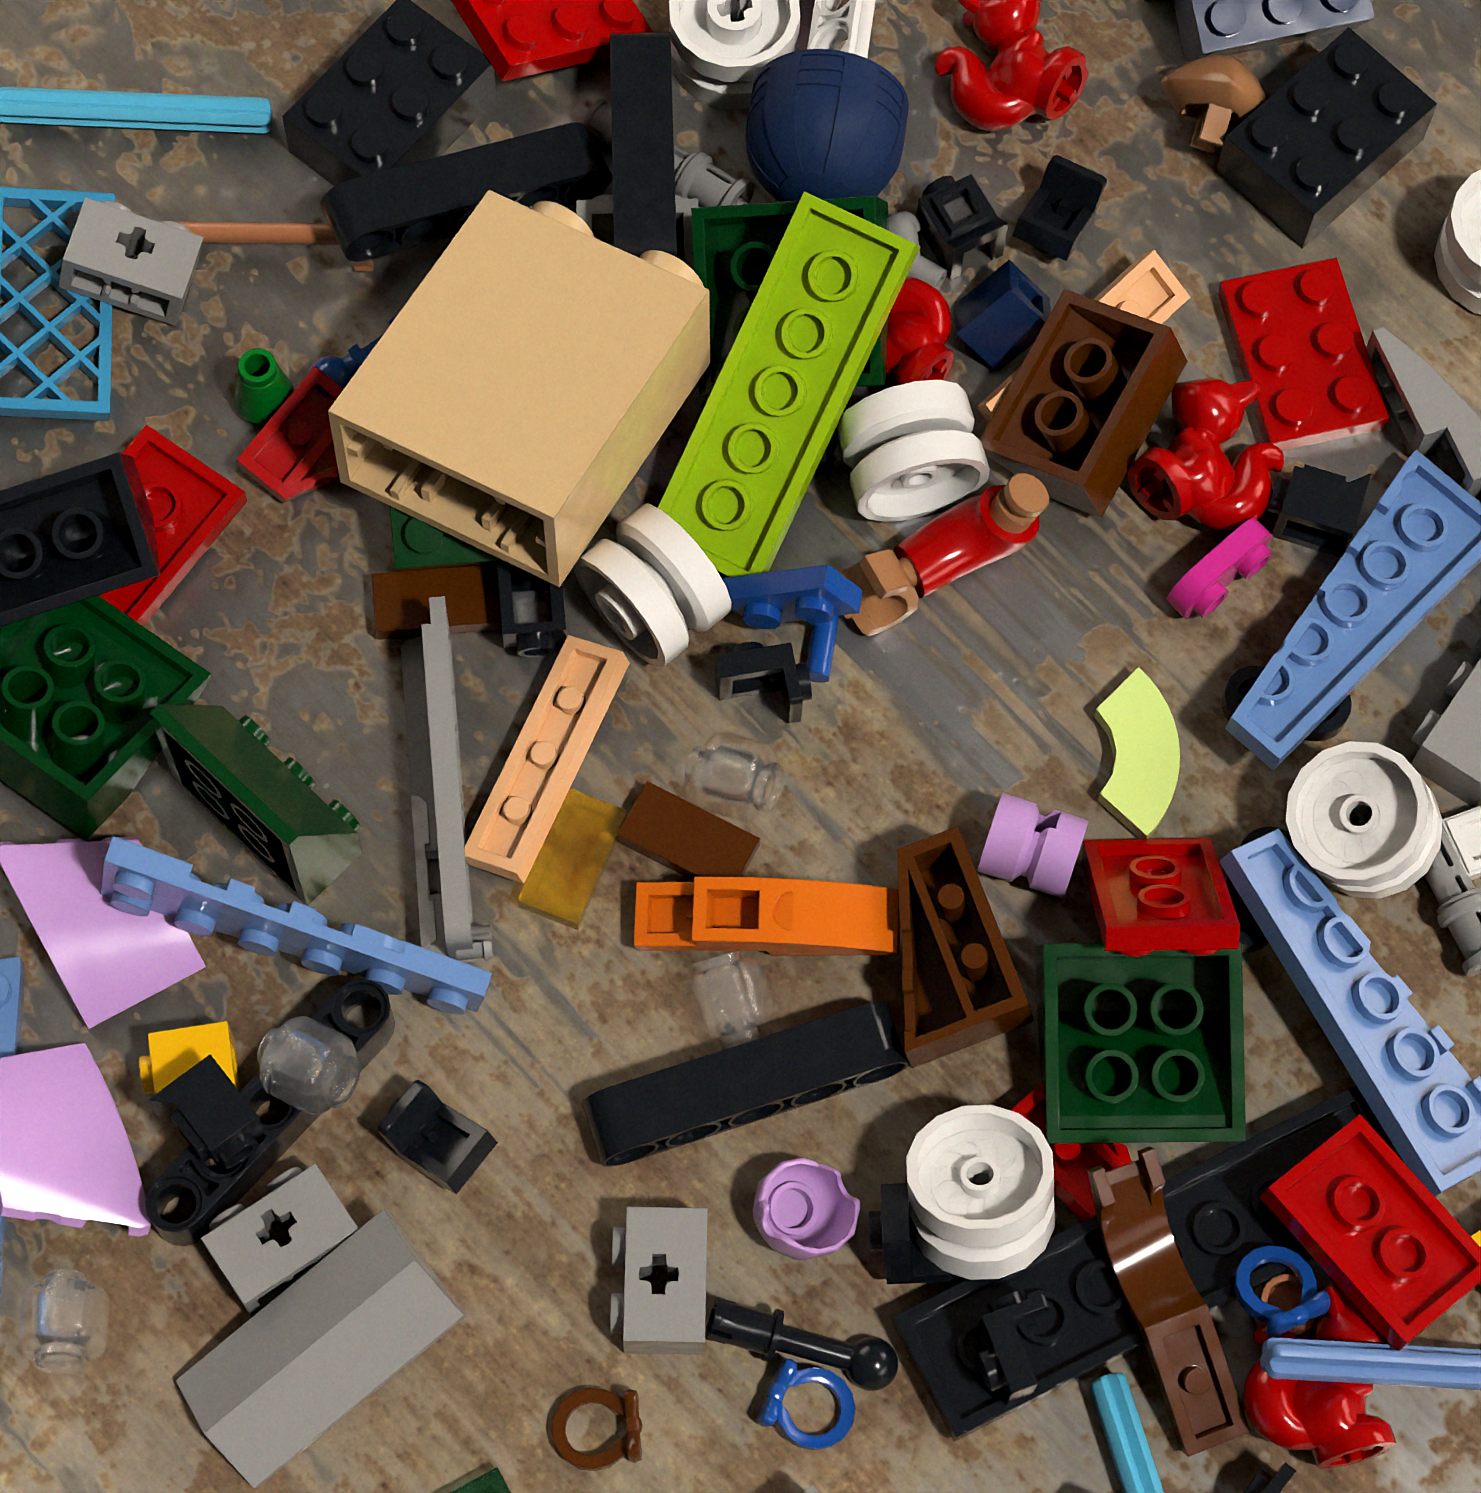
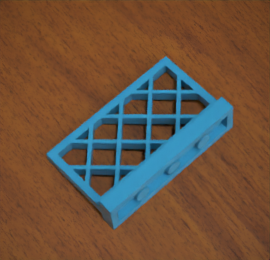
M0 187V298L2 293L9 300L0 308V324L20 310L40 329L19 348L0 332V349L8 356L0 362V378L18 365L38 385L24 398L0 397V416L110 420L112 305L100 301V311L98 312L91 306L96 301L95 299L59 288L63 258L51 267L31 246L51 230L68 244L73 231L62 221L73 212L81 210L85 197L98 202H115V193ZM4 206L30 208L43 221L20 238L3 221ZM2 238H4L11 245V247H9L3 253ZM21 255L41 276L19 293L1 276V270ZM50 284L71 303L67 309L51 322L29 303L32 298ZM80 313L99 330V336L81 351L59 332L60 329ZM48 339L71 359L49 378L27 358ZM99 352L97 368L90 359ZM80 368L98 385L97 401L71 400L57 386ZM48 394L52 399L42 398H44Z

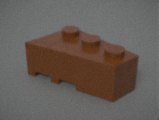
M959 826L897 849L903 960L902 990L904 993L905 1012L904 1042L905 1053L911 1067L915 1068L1034 1022L1030 1005Z

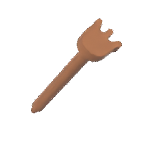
M173 221L184 225L192 233L203 236V243L339 245L330 225L326 223ZM373 259L360 262L351 261L354 271L373 272L374 270Z

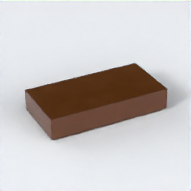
M497 564L372 574L374 621L377 640L422 636L421 624H431L429 597L445 596L450 634L502 630Z
M648 781L617 833V842L693 881L694 877H743L760 846L759 837Z

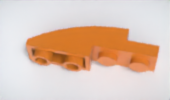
M694 877V882H636L634 947L639 951H767L771 956L899 955V889L842 882L758 877Z

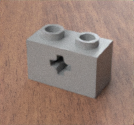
M85 197L62 260L58 287L177 326L198 265L204 237L192 233L187 227L177 222H158L134 214L129 208L114 201L98 202ZM129 255H135L137 256V259H131L128 257Z
M316 1163L303 1172L300 1167H294L280 1174L266 1187L268 1195L248 1208H245L243 1204H237L225 1210L209 1224L211 1232L201 1238L207 1251L251 1318L359 1229ZM279 1224L283 1230H288L291 1241L287 1245L280 1247L275 1240H271L268 1230L272 1226Z
M627 1207L626 1227H613L612 1267H625L624 1293H611L610 1334H623L624 1353L704 1355L708 1208ZM653 1268H666V1277L670 1282L666 1284L665 1294H652L651 1283L647 1280L651 1279Z

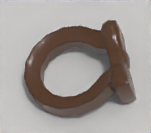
M587 1388L576 1391L564 1399L553 1416L551 1430L555 1447L563 1459L580 1470L588 1471L609 1468L626 1455L630 1462L636 1463L641 1461L640 1433L643 1424L641 1418H639V1394L636 1390L628 1389L624 1391V1398L604 1389ZM589 1403L602 1404L611 1409L615 1414L625 1418L627 1426L626 1435L623 1438L617 1440L604 1453L596 1455L582 1454L573 1449L566 1436L567 1421L572 1412L580 1406Z

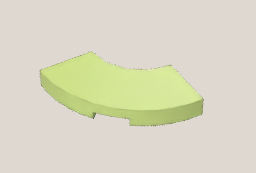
M1138 667L1096 708L1094 718L1109 737L1114 756L1111 778L1101 791L1098 802L1139 839H1149L1163 820L1173 798L1180 769V746L1176 725L1168 704L1152 680Z

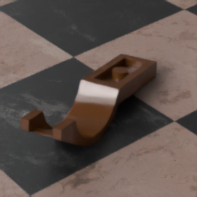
M1149 1146L1137 1151L1139 1160L1107 1172L1100 1165L1087 1171L1098 1227L1107 1258L1127 1306L1138 1324L1179 1448L1189 1457L1250 1433L1208 1306L1192 1282L1176 1247L1164 1206L1163 1187L1166 1182L1155 1149Z

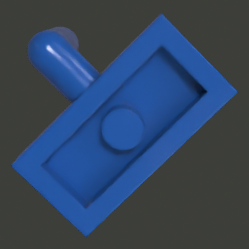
M828 564L724 578L723 582L732 601L731 609L741 615L747 625L759 629H776L782 622L804 620L811 624L812 632L806 663L810 681L817 683L829 681L839 622L838 616L859 613L863 591L860 587Z

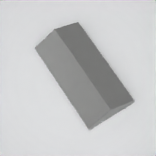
M383 1209L181 1375L176 1382L204 1435L253 1488H259L461 1322L467 1315L389 1211Z

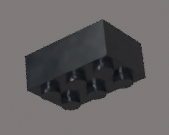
M396 0L282 116L289 152L333 186H337L350 179L442 156L497 98L495 72L493 66L483 53L411 0Z
M1348 27L1225 136L1215 172L1303 249L1424 139L1437 103Z

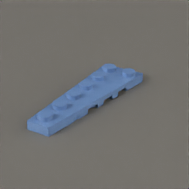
M1415 450L1383 494L1367 521L1357 532L1332 572L1329 573L1306 610L1296 621L1280 648L1270 659L1233 713L1225 729L1274 771L1481 562V502L1418 450Z
M1279 829L1231 850L1219 861L1403 1162L1434 1196L1481 1172V1076L1473 1080L1449 1051L1455 1044L1439 1024L1431 1029L1407 999L1413 994L1398 974L1391 977L1385 973L1369 953L1371 941L1354 920L1340 909L1336 898Z
M112 836L104 860L101 895L112 898L110 904L120 911L136 916H148L151 910L175 918L174 924L177 927L192 934L211 936L213 930L239 938V946L257 954L274 956L276 951L279 950L301 957V964L304 967L321 974L334 976L338 975L340 970L365 977L366 980L374 981L381 985L387 994L401 995L404 989L427 996V1003L431 1007L446 1013L461 1015L465 1013L466 1009L477 1012L485 998L492 972L409 942L392 938L384 933L356 923H343L339 931L326 927L328 923L327 918L316 912L315 908L292 901L290 904L280 903L276 908L265 905L264 899L254 892V886L232 878L227 883H216L214 885L204 883L191 873L193 864Z

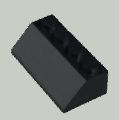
M118 452L0 491V627L161 576L153 516L134 457Z

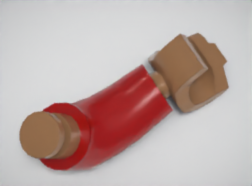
M1026 473L1016 474L1006 485H993L982 493L964 500L934 518L894 546V550L880 549L874 551L869 555H865L855 565L839 572L863 590L859 613L844 615L845 619L854 620L861 632L867 636L881 633L899 624L918 609V597L922 598L970 572L1018 552L1035 538L1039 530L1038 515L1049 504V494L1046 487L1033 475Z

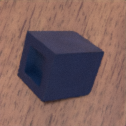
M1008 260L956 303V334L993 369L1001 370L1035 342L1051 313L1050 298L1011 260Z

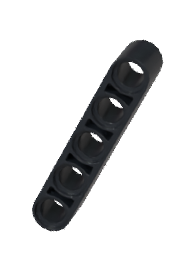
M670 32L610 33L614 247L638 258L644 252L650 250L663 251L677 257Z
M574 122L350 179L330 189L323 196L320 206L345 257L349 261L360 262L455 237L488 190L530 209L539 201L555 202L567 207L575 205L576 200H590L601 194L612 182L613 175L586 125Z
M357 979L344 984L241 1090L240 1093L255 1113L265 1102L274 1099L282 1100L290 1106L287 1115L279 1123L272 1125L262 1124L265 1133L256 1139L259 1143L257 1149L241 1162L238 1168L226 1174L215 1173L209 1169L212 1158L203 1163L189 1145L157 1178L147 1192L145 1207L147 1216L163 1240L176 1246H188L199 1242L203 1236L211 1231L209 1224L225 1210L235 1206L388 1044L394 1033L395 1021L388 994L381 985L366 979ZM372 1005L380 1010L379 1018L369 1027L356 1028L346 1022L351 1010L357 1006ZM326 1052L335 1057L334 1065L324 1075L310 1076L301 1071L303 1062L313 1053ZM185 1196L196 1200L195 1211L185 1222L175 1224L163 1220L164 1209L174 1198Z
M873 1002L604 1088L585 1098L582 1106L601 1163L604 1167H612L649 1157L879 1082L906 1069L908 1062L887 1004L885 1002Z

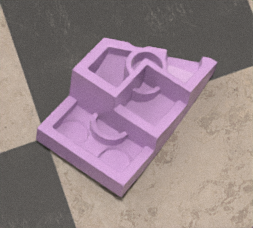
M137 836L118 837L142 846ZM112 837L86 842L82 839H57L56 843L18 845L11 841L0 842V864L88 1029L206 967L188 932L174 924L175 918L151 910L148 916L128 914L113 907L110 904L112 898L101 895L104 860Z
M79 1043L0 1058V1216L30 1221L47 1219L59 1225L83 1228L87 1220L127 1225L128 1235L140 1237L148 1235L151 1221L147 1216L145 1207L146 1196L137 1163L115 1102L87 1045Z

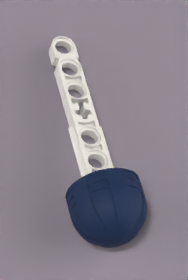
M815 0L807 50L795 51L777 57L765 65L755 77L746 125V152L755 178L778 202L800 201L804 191L820 199L878 196L898 169L904 147L909 101L906 91L899 80L881 65L867 59L876 0H849L838 10L837 8L843 0ZM847 40L840 51L834 50L839 44Z

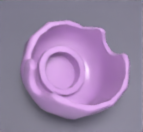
M797 1158L781 1161L758 1181L753 1206V1218L759 1233L770 1248L792 1259L806 1260L824 1257L838 1251L855 1234L861 1208L859 1199L852 1197L844 1187L839 1170L824 1164H818L810 1159Z

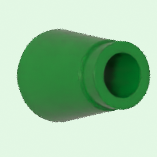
M255 348L245 352L239 360L234 404L237 411L246 420L259 425H266L295 389L291 380L276 362L274 356L265 349Z

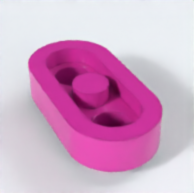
M1256 518L1247 520L1194 565L1176 583L1167 596V602L1185 619L1191 617L1196 612L1202 618H1205L1227 597L1229 591L1225 587L1241 574L1248 580L1266 565L1273 555V552L1268 548L1273 535Z

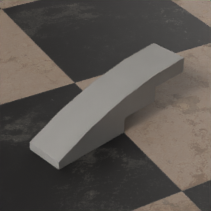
M1381 327L1373 330L1366 348L1384 404L1409 455L1415 450H1418L1425 457L1435 453L1444 473L1477 500L1481 499V419L1431 365L1388 329Z

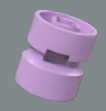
M1003 792L977 871L1009 882L1022 875L1027 877L1029 888L1064 899L1089 820L1057 809L1044 816L1039 813L1037 803Z

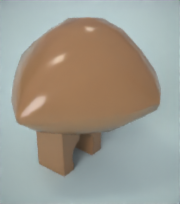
M1210 54L1188 61L1171 70L1161 80L1162 89L1176 112L1197 119L1190 146L1210 153L1215 151L1216 146L1221 147L1223 145L1227 129L1233 130L1266 101V95L1256 76L1244 62L1230 54Z

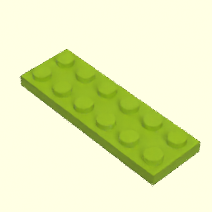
M805 191L658 506L659 509L675 520L693 538L715 566L716 570L729 577L769 572L921 247Z

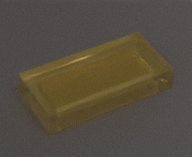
M570 788L519 896L518 907L578 930L615 847L617 833L627 817V810Z

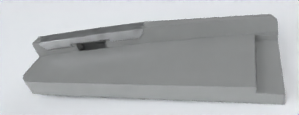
M445 596L429 597L431 624H421L422 636L408 638L401 645L421 947L464 963L476 962V959L485 958V961L493 957L490 925L473 926L469 867L465 859V845L467 841L451 636ZM430 858L439 859L441 893L430 895L427 859Z

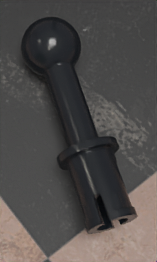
M717 1297L714 1302L715 1308L711 1309L705 1331L706 1340L726 1343L761 1353V1360L768 1363L772 1360L775 1351L846 1370L851 1382L863 1390L877 1391L885 1388L894 1380L898 1371L897 1354L887 1341L878 1337H865L854 1344L787 1326L783 1324L784 1311L776 1308L773 1314Z

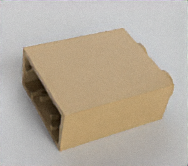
M488 190L328 410L340 482L560 587L709 366L710 290L703 286L701 279L691 267L669 253L650 250L644 252L638 258L596 239L585 221L565 206L550 201H539L530 209Z

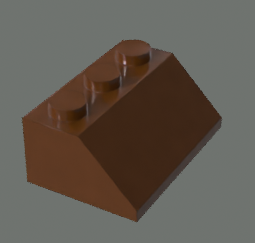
M1064 289L980 439L985 455L1015 475L1026 473L1039 479L1046 487L1049 498L1102 518L1188 362L1171 327Z

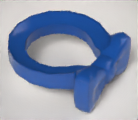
M1269 1245L1254 1249L1242 1259L1236 1271L1234 1292L1240 1305L1252 1317L1267 1324L1266 1333L1269 1338H1277L1295 1326H1302L1309 1319L1324 1315L1331 1306L1330 1296L1325 1290L1317 1294L1316 1277L1310 1264L1300 1254L1286 1247ZM1268 1262L1281 1263L1291 1268L1297 1274L1301 1283L1300 1305L1292 1310L1283 1311L1260 1300L1254 1294L1250 1285L1252 1271L1259 1265Z
M785 1358L779 1362L773 1382L767 1389V1398L758 1413L756 1421L762 1427H770L775 1424L782 1435L799 1448L813 1451L832 1447L845 1438L853 1425L856 1408L853 1393L844 1379L831 1370L818 1367L797 1370V1363L793 1359ZM814 1382L830 1389L836 1397L839 1407L838 1418L833 1428L827 1433L818 1436L805 1434L799 1430L792 1421L787 1409L782 1405L784 1394L789 1387Z

